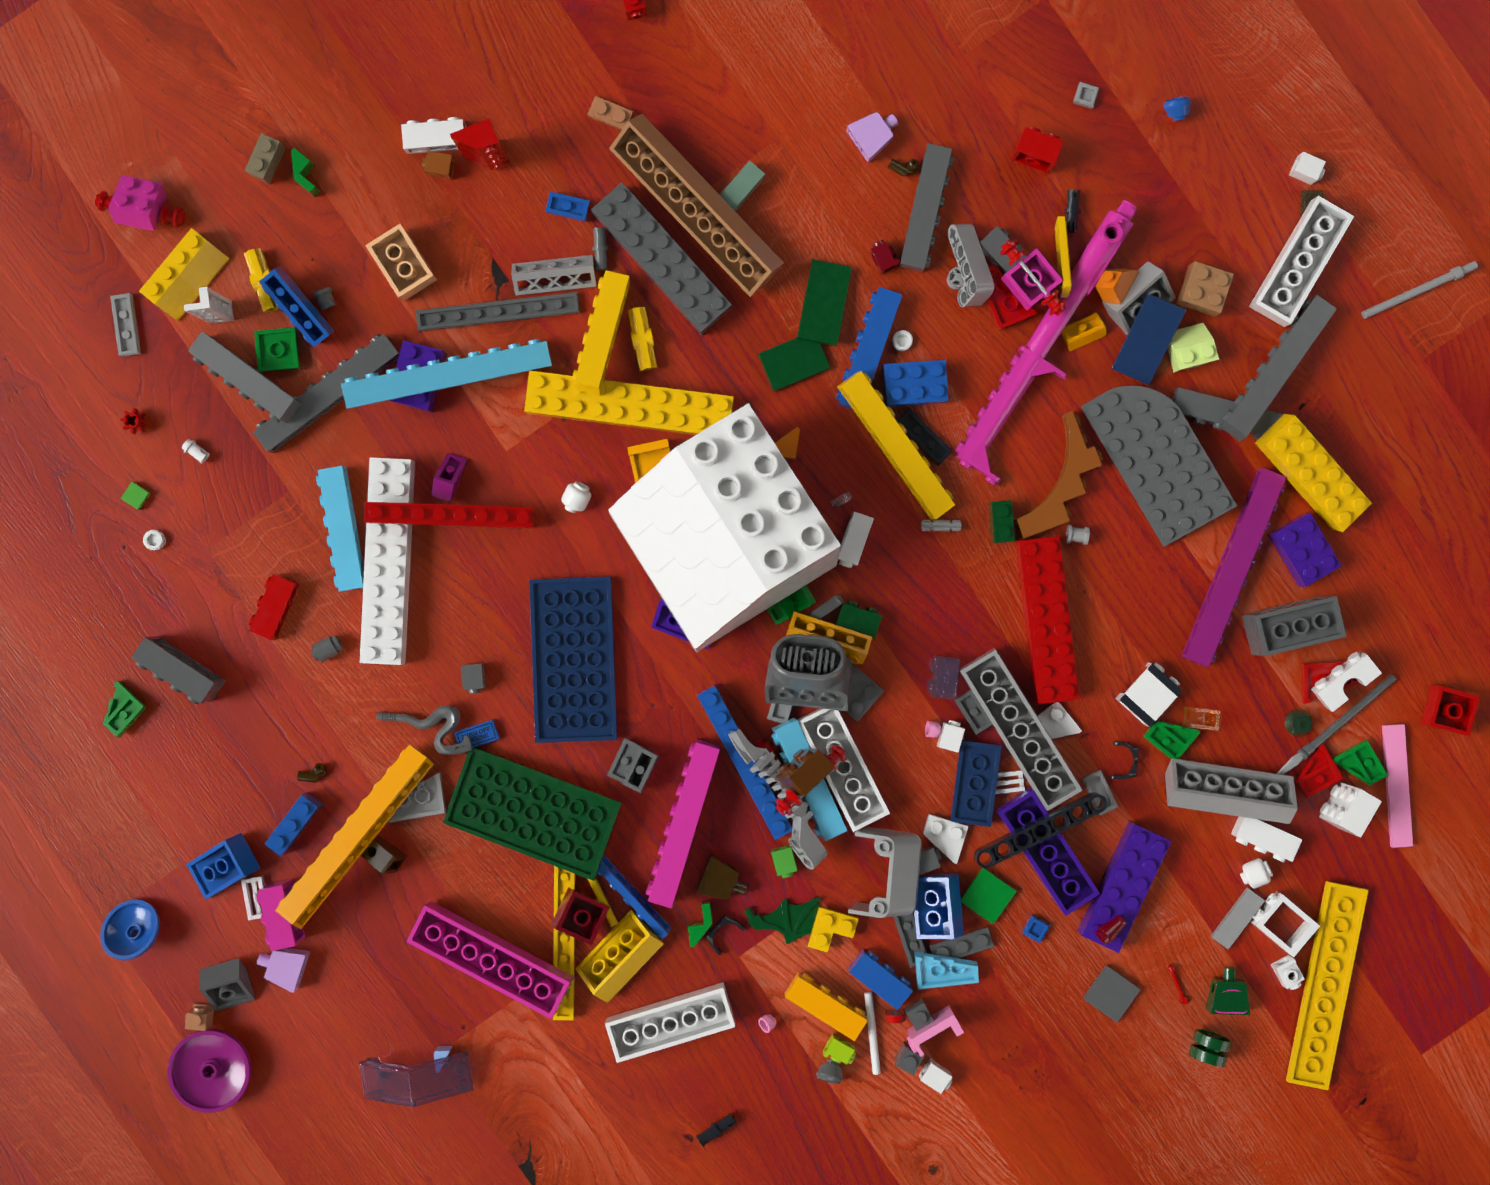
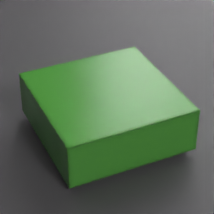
M131 482L120 499L140 510L151 493L137 483Z

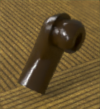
M892 159L887 168L905 177L918 171L919 162L916 159H910L909 162L901 164Z
M317 763L310 772L299 771L297 780L316 783L325 776L327 768L324 764Z

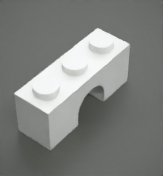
M1359 651L1351 654L1344 664L1336 666L1326 678L1318 680L1315 683V687L1311 690L1327 709L1334 712L1349 700L1343 691L1347 680L1356 678L1359 683L1366 686L1382 673L1367 654Z

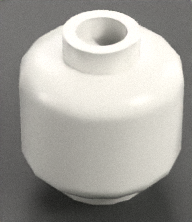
M578 481L568 484L561 498L565 505L564 508L571 513L584 511L591 499L590 488Z
M1259 858L1245 863L1242 866L1243 872L1240 873L1244 884H1249L1254 889L1268 884L1271 881V876H1273L1267 861L1263 862Z

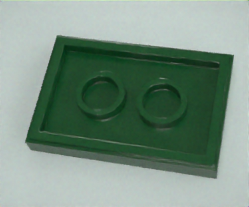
M795 338L758 353L773 392L830 369L820 343Z

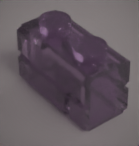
M934 656V660L930 659L929 672H932V679L927 682V692H930L931 697L956 700L960 666L959 658Z

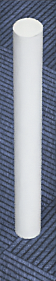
M865 992L873 1075L881 1074L873 996L872 992Z

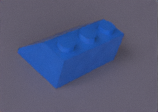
M938 873L919 876L917 905L914 910L917 939H956L964 935L958 873Z

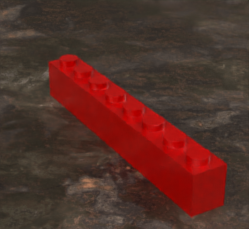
M364 502V523L530 529L533 528V507Z

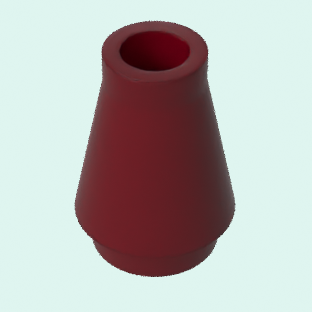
M1117 915L1115 918L1098 926L1095 934L1102 943L1107 945L1109 942L1112 943L1126 925V922L1121 916Z

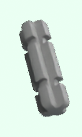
M923 520L921 522V530L960 531L961 521L933 520L931 522L930 520Z

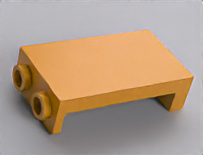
M668 439L627 447L635 483L670 453Z

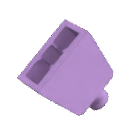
M876 112L847 126V133L869 163L892 141L893 133L890 130L898 125V121L893 114L883 120L880 114Z
M284 948L272 951L271 955L260 953L257 965L267 967L265 979L294 993L300 986L310 951Z

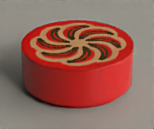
M890 1009L885 1012L886 1021L889 1023H902L906 1020L905 1010Z

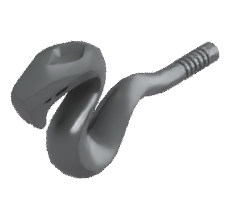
M439 706L429 717L423 720L408 714L377 712V720L405 722L418 729H428L436 725L443 718H446V723L435 736L434 746L436 751L444 755H458L473 750L472 742L467 735L464 736L462 743L455 745L443 743V739L460 722L461 715L457 707Z

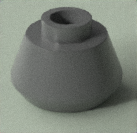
M827 1060L826 1063L821 1064L816 1072L818 1080L840 1084L843 1081L842 1067H839V1063Z

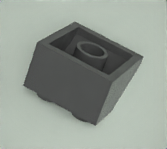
M240 958L200 969L199 990L215 1011L255 1000L248 970Z

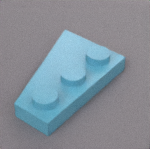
M915 952L918 989L979 983L977 961Z

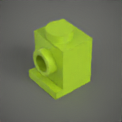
M833 1033L823 1049L824 1057L827 1058L831 1055L830 1058L839 1064L841 1062L851 1064L856 1053L854 1052L853 1044Z

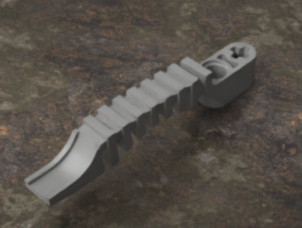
M740 729L734 732L731 731L728 735L746 764H749L751 761L756 762L750 768V771L752 773L761 771L758 774L761 778L769 776L766 779L768 784L777 782L772 788L774 791L782 789L777 796L780 799L785 798L786 789L776 779V776L780 773L781 763L779 760L774 759L775 755L772 752L769 753L766 748L753 746ZM800 796L802 805H795L792 808L793 814L791 816L785 815L787 819L790 817L793 819L792 837L788 841L802 863L807 868L813 870L828 856V853L808 825V819L813 816V813L806 811L809 805L806 801L803 802V796Z

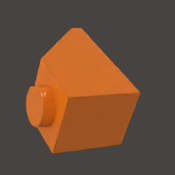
M1124 268L1104 270L1095 286L1103 302L1122 304L1139 273L1138 270Z

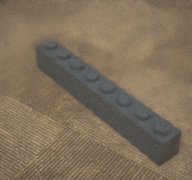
M1316 295L1311 300L1307 299L1300 308L1303 311L1300 315H1296L1290 324L1292 327L1289 331L1285 330L1278 339L1280 341L1277 347L1274 345L1267 354L1270 358L1266 363L1263 361L1256 370L1258 375L1255 379L1252 377L1245 385L1246 392L1238 395L1233 402L1236 406L1232 411L1229 409L1223 416L1222 420L1224 423L1220 428L1240 442L1249 435L1337 310V308L1320 296Z
M385 334L374 336L368 346H362L357 349L352 358L349 360L344 359L337 365L338 368L336 370L325 373L321 377L322 380L320 382L309 385L303 395L300 397L298 395L294 398L300 401L302 405L289 423L282 420L278 423L272 418L268 421L260 422L256 426L257 429L253 431V434L265 450L269 453H274L342 402L344 396L341 383H345L344 379L357 376L358 380L365 379L366 374L375 372L379 374L398 360L400 352L389 337Z

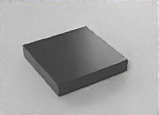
M1105 965L1083 996V999L1117 1023L1139 993L1140 988Z

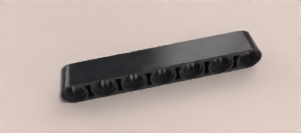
M1097 792L1088 793L979 847L974 852V860L980 867L990 868L1103 812L1107 807V800ZM1095 797H1099V806L1092 807V800ZM1080 806L1082 813L1077 817L1073 816L1074 808ZM1057 816H1062L1063 823L1055 826L1054 819ZM1044 825V833L1036 835V827ZM1025 834L1026 841L1023 844H1018L1017 837ZM1003 843L1007 844V851L1005 853H999V845ZM982 853H989L988 861L980 862V855Z

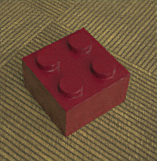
M568 887L551 925L560 932L592 945L610 907L604 902Z

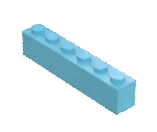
M338 466L318 470L319 475L316 476L318 487H321L320 504L322 508L324 507L326 514L323 516L325 527H328L329 532L327 544L332 549L333 556H330L332 568H335L336 576H334L335 587L339 591L363 588L364 564L347 467Z
M792 718L772 728L774 734L771 737L775 745H779L782 750L779 754L784 764L790 763L794 759L793 755L800 749H810L797 719ZM823 779L806 796H803L802 800L806 801L809 805L806 811L813 813V816L809 819L813 818L816 825L813 827L818 838L821 837L824 841H828L846 832L847 829Z

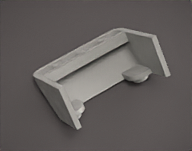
M866 826L858 829L855 832V836L875 839L874 848L877 854L890 858L886 897H875L870 904L856 902L849 908L848 913L876 918L910 915L917 905L922 848L921 838L917 834Z

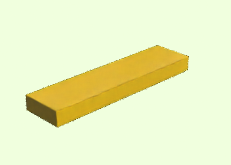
M1058 216L1055 224L1058 275L1063 280L1059 284L1060 298H1068L1072 284L1065 216Z

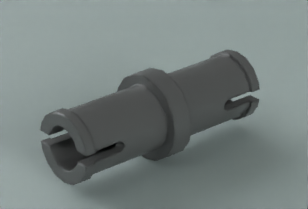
M593 228L594 247H592V251L595 252V270H608L607 251H609V247L606 246V228Z

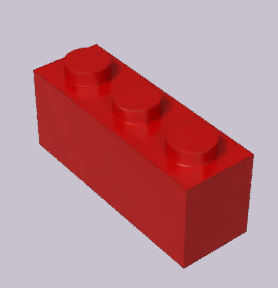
M272 574V577L269 576L265 583L266 591L264 596L261 595L257 602L258 610L250 618L249 631L269 640H277L300 583L279 574Z

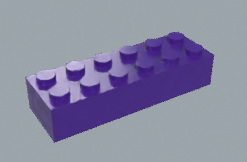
M1027 788L995 809L1009 832L1048 814L1031 788ZM1044 825L1037 826L1035 830L1036 835L1043 834L1045 827ZM1061 833L1022 851L1065 916L1100 894ZM1025 834L1017 837L1018 844H1023L1026 841Z
M1128 822L1097 888L1100 894L1091 900L1077 930L1081 936L1117 953L1120 952L1171 841L1137 824ZM1117 915L1121 916L1126 925L1112 943L1109 942L1105 945L1095 934L1098 930L1097 927L1115 918Z

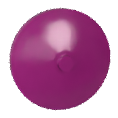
M218 1029L196 1031L184 1038L173 1050L167 1068L168 1082L176 1098L186 1107L203 1113L219 1112L236 1103L245 1093L252 1072L251 1060L244 1045L232 1034Z

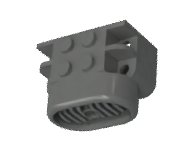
M803 634L787 635L778 640L771 651L764 688L766 703L848 711L853 675L852 662L846 657L843 647L834 639Z

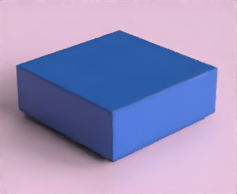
M1031 915L1022 930V934L1041 943L1050 925Z

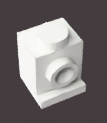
M1289 955L1270 964L1281 985L1286 989H1297L1302 985L1301 981L1305 980L1295 959ZM1293 972L1294 975L1288 978L1289 973Z

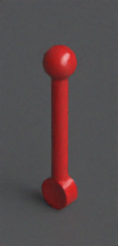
M1170 964L1167 970L1171 972L1177 987L1180 1003L1185 1005L1188 1003V999L1184 996L1175 974V966Z

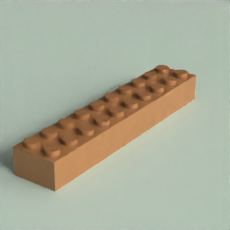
M643 114L634 117L626 123L609 149L750 297L761 290L784 262Z

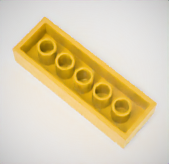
M1283 414L1255 442L1332 530L1344 532L1372 504L1295 415Z

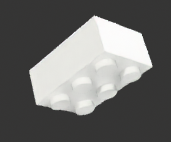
M1339 782L1338 785L1336 784L1330 792L1331 797L1328 802L1322 805L1319 817L1338 829L1361 838L1382 801L1360 788Z

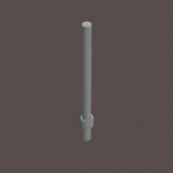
M1473 261L1462 267L1457 266L1450 269L1449 273L1362 311V317L1364 319L1369 318L1448 281H1456L1464 277V274L1477 269L1478 264L1476 261Z

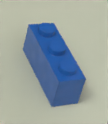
M308 792L302 794L265 842V845L279 856L286 854L323 806V803Z
M863 949L849 966V973L898 1010L913 992L911 986H909L911 982L902 975L899 978L894 974L895 970L887 963L881 964L878 961L879 957L870 950L867 953Z

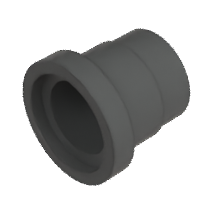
M332 287L312 293L321 310L336 305L331 293L333 291Z

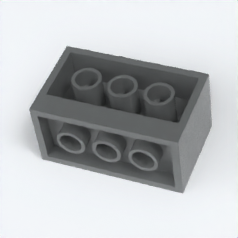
M1318 596L1242 615L1251 655L1269 656L1347 637L1337 596Z

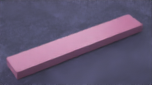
M1405 724L1382 725L1384 764L1388 775L1385 779L1390 847L1413 846Z

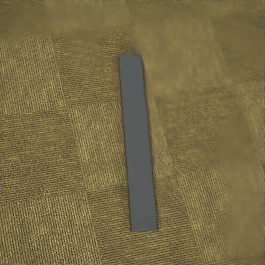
M578 292L416 310L418 331L422 332L580 313Z

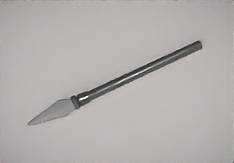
M1390 674L1313 741L1299 749L1297 754L1291 757L1277 774L1284 775L1296 767L1303 759H1308V756L1318 746L1392 685L1396 678Z

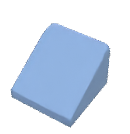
M438 1046L434 1051V1067L436 1072H439L453 1046Z

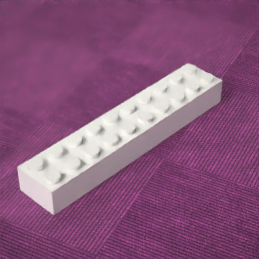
M370 458L368 502L413 503L415 461L411 459ZM366 523L360 663L403 665L406 662L412 525Z

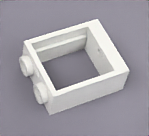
M855 511L852 513L841 543L838 556L839 565L848 568L858 565L874 518Z
M1276 891L1267 897L1266 904L1252 917L1251 923L1286 953L1295 957L1320 926L1283 894ZM1282 902L1304 920L1286 943L1264 926Z

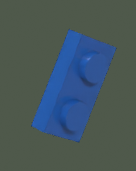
M550 192L545 212L586 222L590 201Z

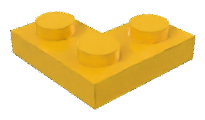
M819 906L808 947L828 953L833 933L853 938L859 918Z

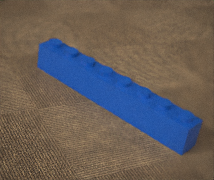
M713 685L697 694L698 699L774 839L777 840L790 833L792 825L786 816L776 809L777 797L770 784L766 782V777L761 778L758 775L761 771L754 773L750 771V768L756 762L751 761L749 764H746L728 735L731 731H737L739 727L716 685Z

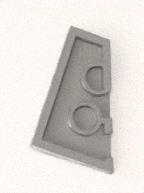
M437 773L433 777L418 783L387 823L445 814L446 807L441 773Z

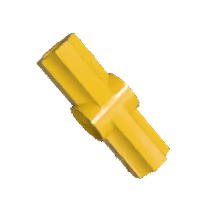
M261 248L248 250L244 255L251 273L249 278L254 291L258 294L263 312L276 311L279 308L274 299L265 293L262 285L259 283L262 278L271 272L268 268L264 252Z
M645 307L632 308L628 310L632 329L633 347L637 353L640 371L655 369L657 364L653 349L654 341L648 324L647 312Z

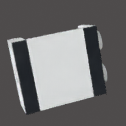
M1147 663L1145 665L1147 669L1125 693H1120L1115 698L1148 727L1152 726L1183 691L1178 687L1180 683L1172 676L1168 678L1163 673L1165 671L1164 668L1158 663Z

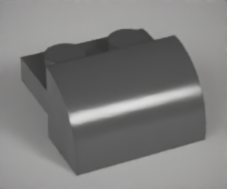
M624 738L607 775L622 782L623 785L642 793L660 755L647 747Z

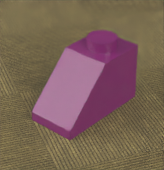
M450 453L446 455L434 477L431 496L449 502L452 501L458 490L467 459Z

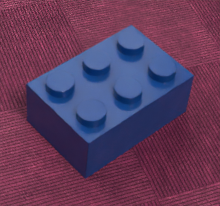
M946 360L883 365L886 407L945 404L949 401Z

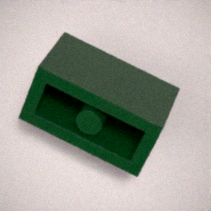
M1012 500L988 503L991 544L1014 542Z
M847 601V604L842 603L835 625L871 636L875 639L882 615L878 614L879 610L870 607L863 610L858 608V603Z

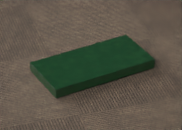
M812 259L797 339L837 347L851 275V266Z

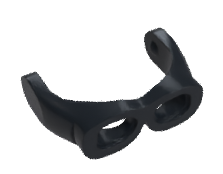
M1114 741L1113 745L1125 746L1131 751L1133 764L1126 774L1120 776L1113 774L1110 775V778L1122 780L1136 777L1138 747Z
M726 914L705 935L710 946L719 955L722 952L713 942L714 934L719 927L725 924H735L740 930H746L739 921L728 917Z

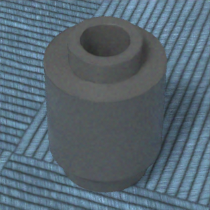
M329 635L312 645L311 654L316 661L320 660L323 663L339 654L340 650L343 649V645L336 635L332 637Z

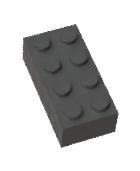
M159 636L145 637L131 657L136 661L135 664L144 670L149 669L154 673L153 676L156 679L167 681L171 684L170 687L179 693L184 692L188 695L187 698L195 704L213 701L226 680Z

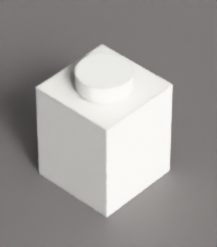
M1302 152L1297 156L1289 175L1312 185L1323 177L1325 173L1323 167L1326 161Z
M949 720L948 723L943 722L937 746L959 752L965 731L963 727H960L961 723Z
M930 1058L919 1073L920 1081L940 1094L944 1089L947 1090L952 1083L950 1071Z

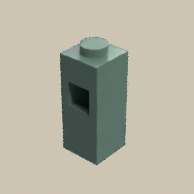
M749 161L722 191L720 196L736 212L765 179V173Z

